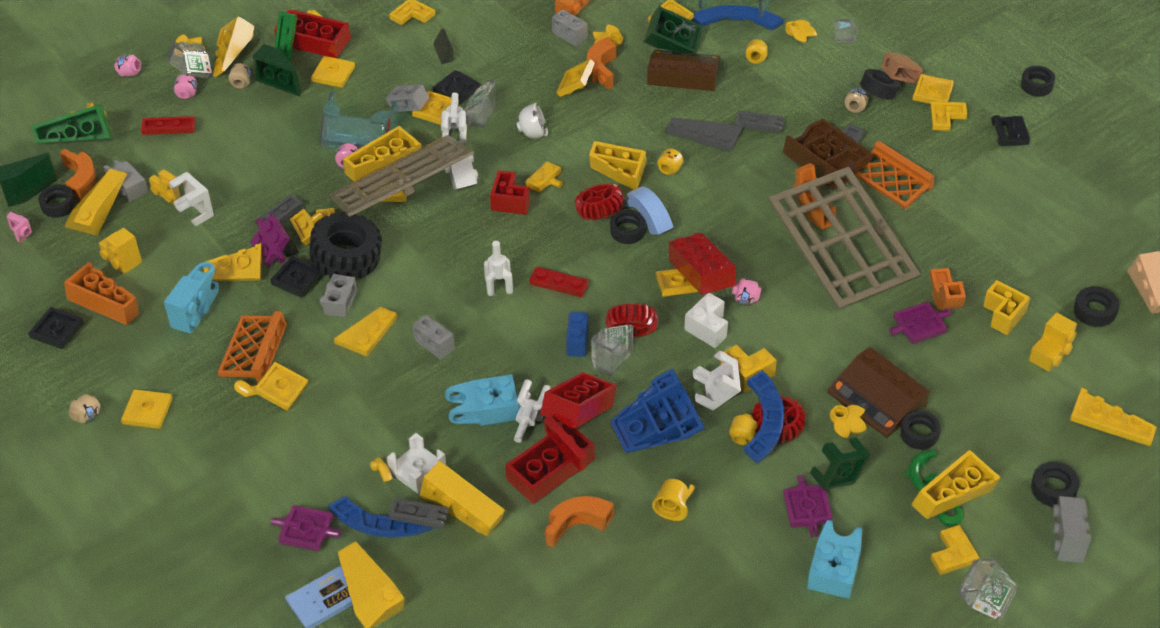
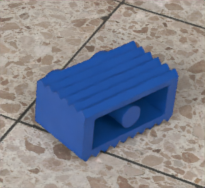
M570 312L566 339L567 355L585 357L588 338V313Z

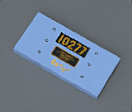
M341 566L285 597L286 602L304 628H314L353 606Z

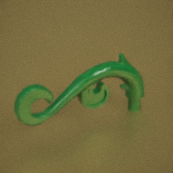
M934 449L916 454L911 459L904 474V477H910L911 482L919 491L927 485L926 483H930L938 476L936 473L927 474L923 482L919 475L920 467L925 468V463L937 457ZM959 506L954 507L955 516H948L943 512L938 514V519L946 526H956L962 522L964 517L963 510Z

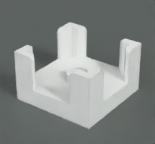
M188 172L169 182L171 189L183 183L186 195L174 201L175 208L179 212L194 206L201 213V215L191 220L195 226L214 216L208 190Z
M722 351L716 353L714 357L722 361L723 364L712 372L701 366L693 370L694 379L705 384L706 397L696 393L695 401L712 411L741 391L738 361Z
M415 433L409 438L410 449L397 460L396 454L392 452L387 457V463L391 474L418 494L421 491L424 476L439 460L446 465L445 454L439 449L437 450V457L426 450L423 438Z

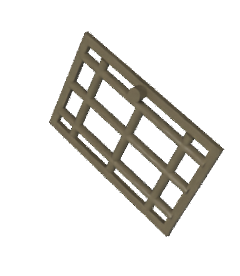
M446 135L328 194V198L350 217L400 191H403L405 196L414 193L415 190L412 185L473 155L474 152L451 136Z
M849 167L768 197L769 202L838 310L921 276ZM846 176L852 187L847 188L841 178ZM834 181L840 191L823 198L817 187ZM810 191L816 201L798 207L792 197ZM852 194H858L859 198L861 199V201L863 202V204L865 205V207L877 223L874 228L865 216V214L863 213V211L861 210V208L859 207V205L857 204V202L855 201V199L853 198ZM845 198L862 223V226L845 232L827 204ZM785 200L791 210L786 212L780 201ZM818 207L822 209L838 234L821 242L803 213ZM790 218H797L813 245L808 246ZM864 232L869 234L885 258L884 261L869 267L850 240V238ZM883 234L897 253L896 256L892 257L880 239ZM843 241L861 269L844 277L825 249ZM814 252H819L836 280L832 282L829 280L813 255ZM902 261L909 272L904 274L897 263ZM890 266L897 277L879 284L872 273ZM865 276L872 287L854 294L848 283ZM840 286L847 297L842 299L835 288Z

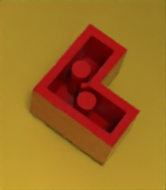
M497 171L490 193L491 211L527 215L530 205V188L516 185V172Z

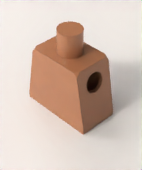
M887 52L884 55V61L881 65V68L891 79L914 84L917 83L923 71V68L909 57L892 52Z

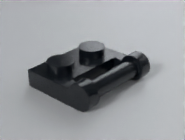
M994 115L991 118V123L995 126L998 135L997 141L999 146L1029 145L1030 138L1022 116L1001 117L1000 115ZM1002 126H1005V127H1006V130H1007V133H1008V136H1009V137H1007V136L1005 135Z

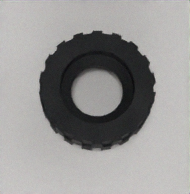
M867 69L860 82L861 87L866 92L887 100H892L896 97L901 85L898 80L891 79L886 72L876 69Z
M1100 286L1085 287L1076 296L1073 312L1080 322L1087 324V326L1105 327L1114 322L1119 308L1118 298L1113 292ZM1087 303H1100L1106 307V310L1101 312L1091 310L1087 307Z
M1058 461L1042 463L1035 469L1031 481L1032 494L1041 504L1053 508V504H1057L1059 496L1076 498L1080 479L1077 476V472L1072 467L1065 465V463H1059ZM1047 478H1057L1063 481L1066 487L1063 491H1053L1045 486V480Z

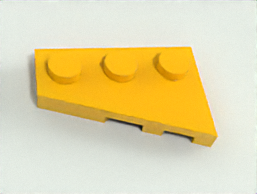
M259 243L255 247L238 250L237 253L205 261L214 265L215 274L212 281H261L262 244ZM204 268V273L208 272L210 268Z
M379 307L335 337L334 343L368 357L396 321L397 313Z

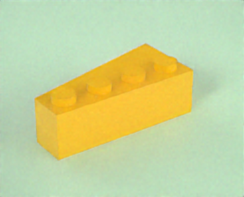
M397 126L343 158L345 174L351 180L356 181L422 148L421 143L402 127Z
M968 450L920 490L911 505L926 519H929L992 492L1001 477L971 450Z
M440 460L423 478L419 497L433 505L447 507L449 509L448 514L472 527L478 533L488 536L502 520L505 512L502 507Z

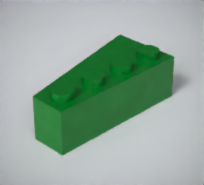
M100 105L31 126L36 143L38 144L114 140L104 109Z

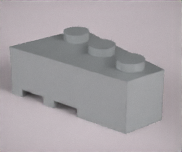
M1059 496L1057 504H1053L1052 516L1056 517V521L1053 522V534H1056V539L1053 542V551L1057 552L1058 561L1083 563L1091 541V535L1086 534V529H1089V522H1086L1085 518L1087 517L1085 499Z

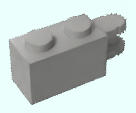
M116 160L113 162V168H110L108 165L104 166L106 173L109 169L127 173L119 194L129 202L148 193L145 179L127 161L120 163Z

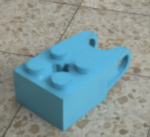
M199 263L187 277L183 276L164 301L171 328L191 334L194 328L199 325L204 314L209 311L210 305L219 292L217 281H212L215 274V268L212 263ZM203 268H210L208 272H201Z
M512 374L457 384L445 391L447 401L462 404L449 412V420L452 423H480V426L516 420L519 404ZM454 392L460 393V394L454 395V396H451V395H450L451 393H454ZM457 414H463L461 417H453Z
M826 521L815 549L807 589L850 599L859 562L862 527L857 526L849 536H840L833 530V521Z

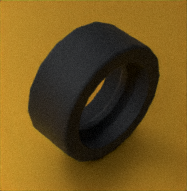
M1031 66L1023 71L1020 85L1022 90L1031 96H1046L1053 90L1055 75L1046 67ZM1037 78L1045 81L1046 83L1038 84L1030 81L1029 79Z
M61 184L45 188L41 191L38 198L43 214L53 218L69 214L74 209L76 202L71 188ZM59 197L66 198V200H64L62 203L54 205L48 204V202H50L52 199Z
M633 210L617 212L610 220L611 236L614 240L623 244L638 242L645 234V220L643 216ZM623 223H631L638 226L631 231H624L618 228Z
M913 411L904 417L900 436L906 445L918 450L929 449L936 445L940 435V423L933 414L926 411ZM922 424L930 428L932 434L918 436L913 434L908 427Z

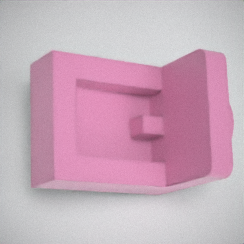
M10 212L6 216L10 229L14 231L18 242L21 243L32 233L28 219L22 215Z

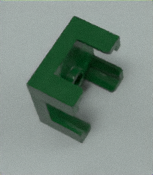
M857 437L849 439V442L856 450L852 452L842 453L833 442L824 444L822 452L830 461L824 476L816 466H813L810 474L823 490L856 483L871 455Z

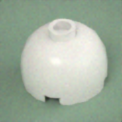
M537 103L524 107L519 114V122H517L518 130L520 132L523 131L525 136L531 139H538L548 135L547 128L544 129L543 127L544 123H546L540 107L536 106Z

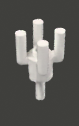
M452 93L451 105L442 112L441 116L442 137L449 135V129L458 128L460 131L459 142L466 143V112L462 107L458 106V93Z
M494 241L492 243L493 254L484 262L487 295L493 296L495 294L494 280L502 278L505 279L506 293L511 294L513 293V279L510 260L500 253V242Z
M528 379L524 381L517 398L519 411L515 419L519 423V427L514 436L515 442L520 443L522 441L526 428L534 426L536 421H542L544 416L540 415L544 393L551 389L550 386L544 385L538 401L530 399L531 394L529 393L532 382Z

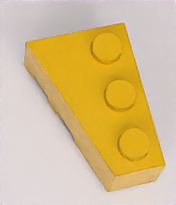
M594 141L589 153L590 168L632 190L639 187L646 167V151Z

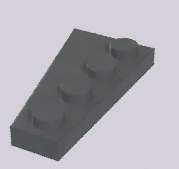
M674 117L666 127L667 134L730 153L744 130L743 125Z

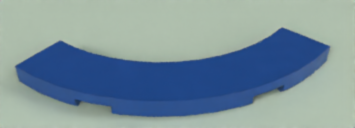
M724 5L707 8L694 13V18L691 20L706 26L725 18L741 21L748 19L770 31L781 26L784 19L771 12L742 5Z
M763 370L747 380V385L757 395L763 411L760 431L743 447V452L756 464L765 459L777 444L784 420L782 398L779 396L773 381Z
M347 496L328 505L330 512L342 523L359 532L373 536L407 537L435 529L433 527L391 520L389 516L369 514L354 504Z

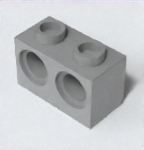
M561 10L552 17V33L576 47L588 39L587 23L565 10Z
M422 84L395 86L386 100L393 112L418 111L427 102L429 96Z
M333 274L331 280L327 282L325 295H322L320 300L324 314L339 317L347 316L357 291L355 277Z
M427 314L412 325L414 340L440 360L455 350L453 333Z

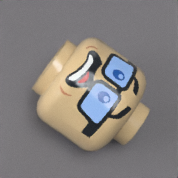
M242 63L233 65L229 74V82L238 89L248 87L253 74L251 68Z
M852 88L845 97V107L853 113L862 112L868 103L869 96L862 88Z
M88 394L73 400L70 403L69 411L71 419L85 424L99 415V401L94 396Z

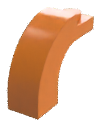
M606 37L591 46L587 53V60L591 59L595 63L589 76L592 83L599 81L601 85L611 89L614 87L613 73L604 65L616 59V45Z
M63 149L60 152L63 166L76 172L65 184L71 188L74 198L81 201L97 184L93 162L83 151L77 155L74 152Z
M809 163L795 169L797 182H794L793 186L796 187L815 180V166ZM810 191L796 195L800 206L816 201ZM827 204L836 217L835 207ZM820 207L805 213L808 219L821 230L832 226Z
M949 268L930 269L929 275L933 287L932 296L939 310L962 308L966 299L962 281L952 282Z
M592 496L574 497L558 504L549 513V524L544 532V535H546V545L554 548L564 532L577 524H588L604 531L614 517V504Z

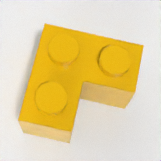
M124 227L99 242L101 257L111 262L116 270L119 269L124 274L142 263L136 238Z
M996 280L987 290L983 307L993 311L990 327L1008 335L1027 313L1030 297Z
M1056 312L1046 323L1041 339L1032 347L1029 361L1048 372L1054 366L1058 367L1063 356L1069 355L1073 348L1071 343L1077 334L1075 332L1077 323Z
M737 344L724 351V353L738 361L740 387L744 393L751 389L747 385V380L763 370L770 378L775 376L777 360L765 348L751 356H748Z

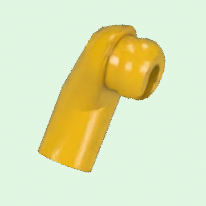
M243 380L235 382L234 389L242 396L250 397L257 395L253 393L256 385L250 386Z
M378 457L370 462L371 469L373 471L379 470L384 483L393 480L390 469L382 458Z

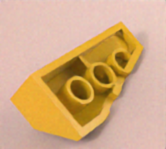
M239 16L220 30L216 44L219 49L215 53V56L218 58L214 62L213 70L215 78L229 67L254 36L253 30L255 26Z
M109 169L71 211L65 227L98 236L127 173Z
M356 541L338 551L339 561L346 579L355 616L364 628H373L403 610L405 601L403 595L392 580Z

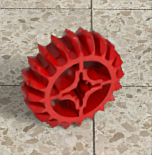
M612 183L597 184L596 186L585 188V191H581L575 200L577 213L582 219L587 221L608 218V216L614 215L615 212H619V209L624 204V197L620 187H617L615 184L612 185Z
M624 303L623 305L618 304L616 307L613 306L607 311L605 324L607 329L628 326V337L639 338V336L645 337L647 334L650 335L656 331L658 317L656 310L651 306L641 305L640 303Z
M782 394L780 397L784 407V420L778 441H781L783 444L785 440L791 442L793 438L797 439L799 434H802L806 425V413L803 411L802 405H798L797 400L792 401L791 396L784 398ZM760 401L758 404H755L751 415L758 424L756 433L760 431L763 421Z

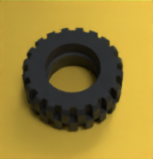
M345 212L340 214L332 213L329 217L326 215L312 228L309 250L310 260L317 270L320 269V272L325 276L329 275V278H332L333 274L355 277V280L356 278L362 279L366 277V274H371L379 264L382 235L378 227L363 215L358 216L356 213L349 217ZM350 244L356 246L357 248L343 249L336 247L335 245Z

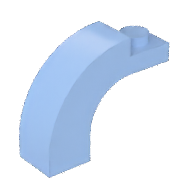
M642 186L627 193V198L624 199V207H634L641 213L650 234L659 235L673 228L666 208L650 189Z

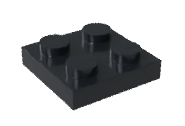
M454 70L433 86V92L452 97V93H458L459 105H461L475 94L476 90L481 87V83Z
M291 256L270 281L271 285L303 298L323 274L314 265Z
M50 307L28 334L31 339L63 349L84 324V321L81 317Z

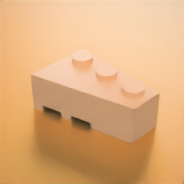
M1160 251L1140 254L1127 270L1152 314L1160 312Z

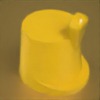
M665 480L652 502L654 511L659 516L672 521L685 519L688 514L686 500L693 493L695 486L690 484L688 489L680 480Z

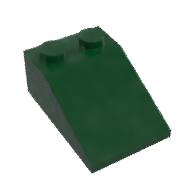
M659 6L651 15L644 42L658 49L696 53L704 26Z
M263 44L252 55L257 82L300 97L301 90L297 68L279 49Z
M49 152L0 166V184L8 207L27 202L57 181Z

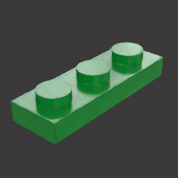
M279 12L274 47L279 49L291 62L297 15Z

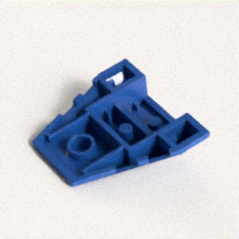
M673 368L651 381V386L644 392L641 391L637 395L638 398L631 405L628 404L610 421L625 453L688 439L705 429Z

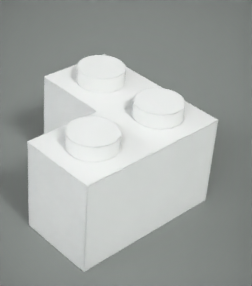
M473 155L445 168V172L450 174L454 190L477 184L479 178L477 170L473 169L472 162H474Z
M711 293L705 295L685 314V330L716 348L727 337L728 321L722 318L724 301Z

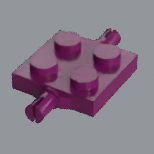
M270 214L265 222H263L262 218L256 219L255 223L259 230L253 236L250 243L253 247L256 244H262V263L270 267L276 258L279 260V263H285L287 259L283 254V250L290 238L278 218Z
M925 302L895 312L893 318L898 326L889 328L891 336L902 332L911 344H915L945 334L947 327L942 322V319L950 317L951 312L949 309L938 312L932 308L929 302Z
M798 475L796 477L797 487L783 489V498L790 528L808 527L810 537L814 538V535L815 537L819 536L818 525H824L827 520H833L826 490H823L820 485H807L805 475Z
M293 505L290 513L284 519L274 516L271 519V525L282 527L278 539L279 543L319 552L324 540L328 536L338 539L341 536V530L330 528L333 520V513Z

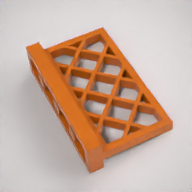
M880 141L874 144V149L871 151L875 157L880 159V162L870 163L869 161L863 167L868 168L869 173L858 172L855 174V177L904 209H907L926 190L930 191L934 187V175ZM891 166L894 168V171L884 172L883 167ZM881 167V172L871 173L870 168ZM905 175L908 177V180L897 181V176ZM895 176V181L885 182L884 177ZM882 177V182H874L871 178ZM912 184L922 186L920 189L911 190ZM898 185H909V190L898 191ZM885 186H896V191H887ZM899 195H910V198L904 202L899 198Z
M274 311L273 316L241 315L218 370L219 377L256 378L257 382L263 378L271 367L287 326L282 311ZM245 322H253L252 325L244 328ZM270 322L265 328L262 329L260 327L264 323ZM256 328L260 330L251 336L249 332ZM246 335L248 337L243 341L238 342V339L242 336ZM264 335L263 340L259 341L258 343L254 341L255 339ZM250 342L254 344L246 350L243 349V347L249 344ZM239 349L242 351L238 355L232 357V354ZM258 349V353L250 358L249 354ZM246 356L248 360L238 365L237 361ZM232 364H235L236 367H234L231 370H226L227 367H229ZM250 364L253 365L251 371L242 370Z

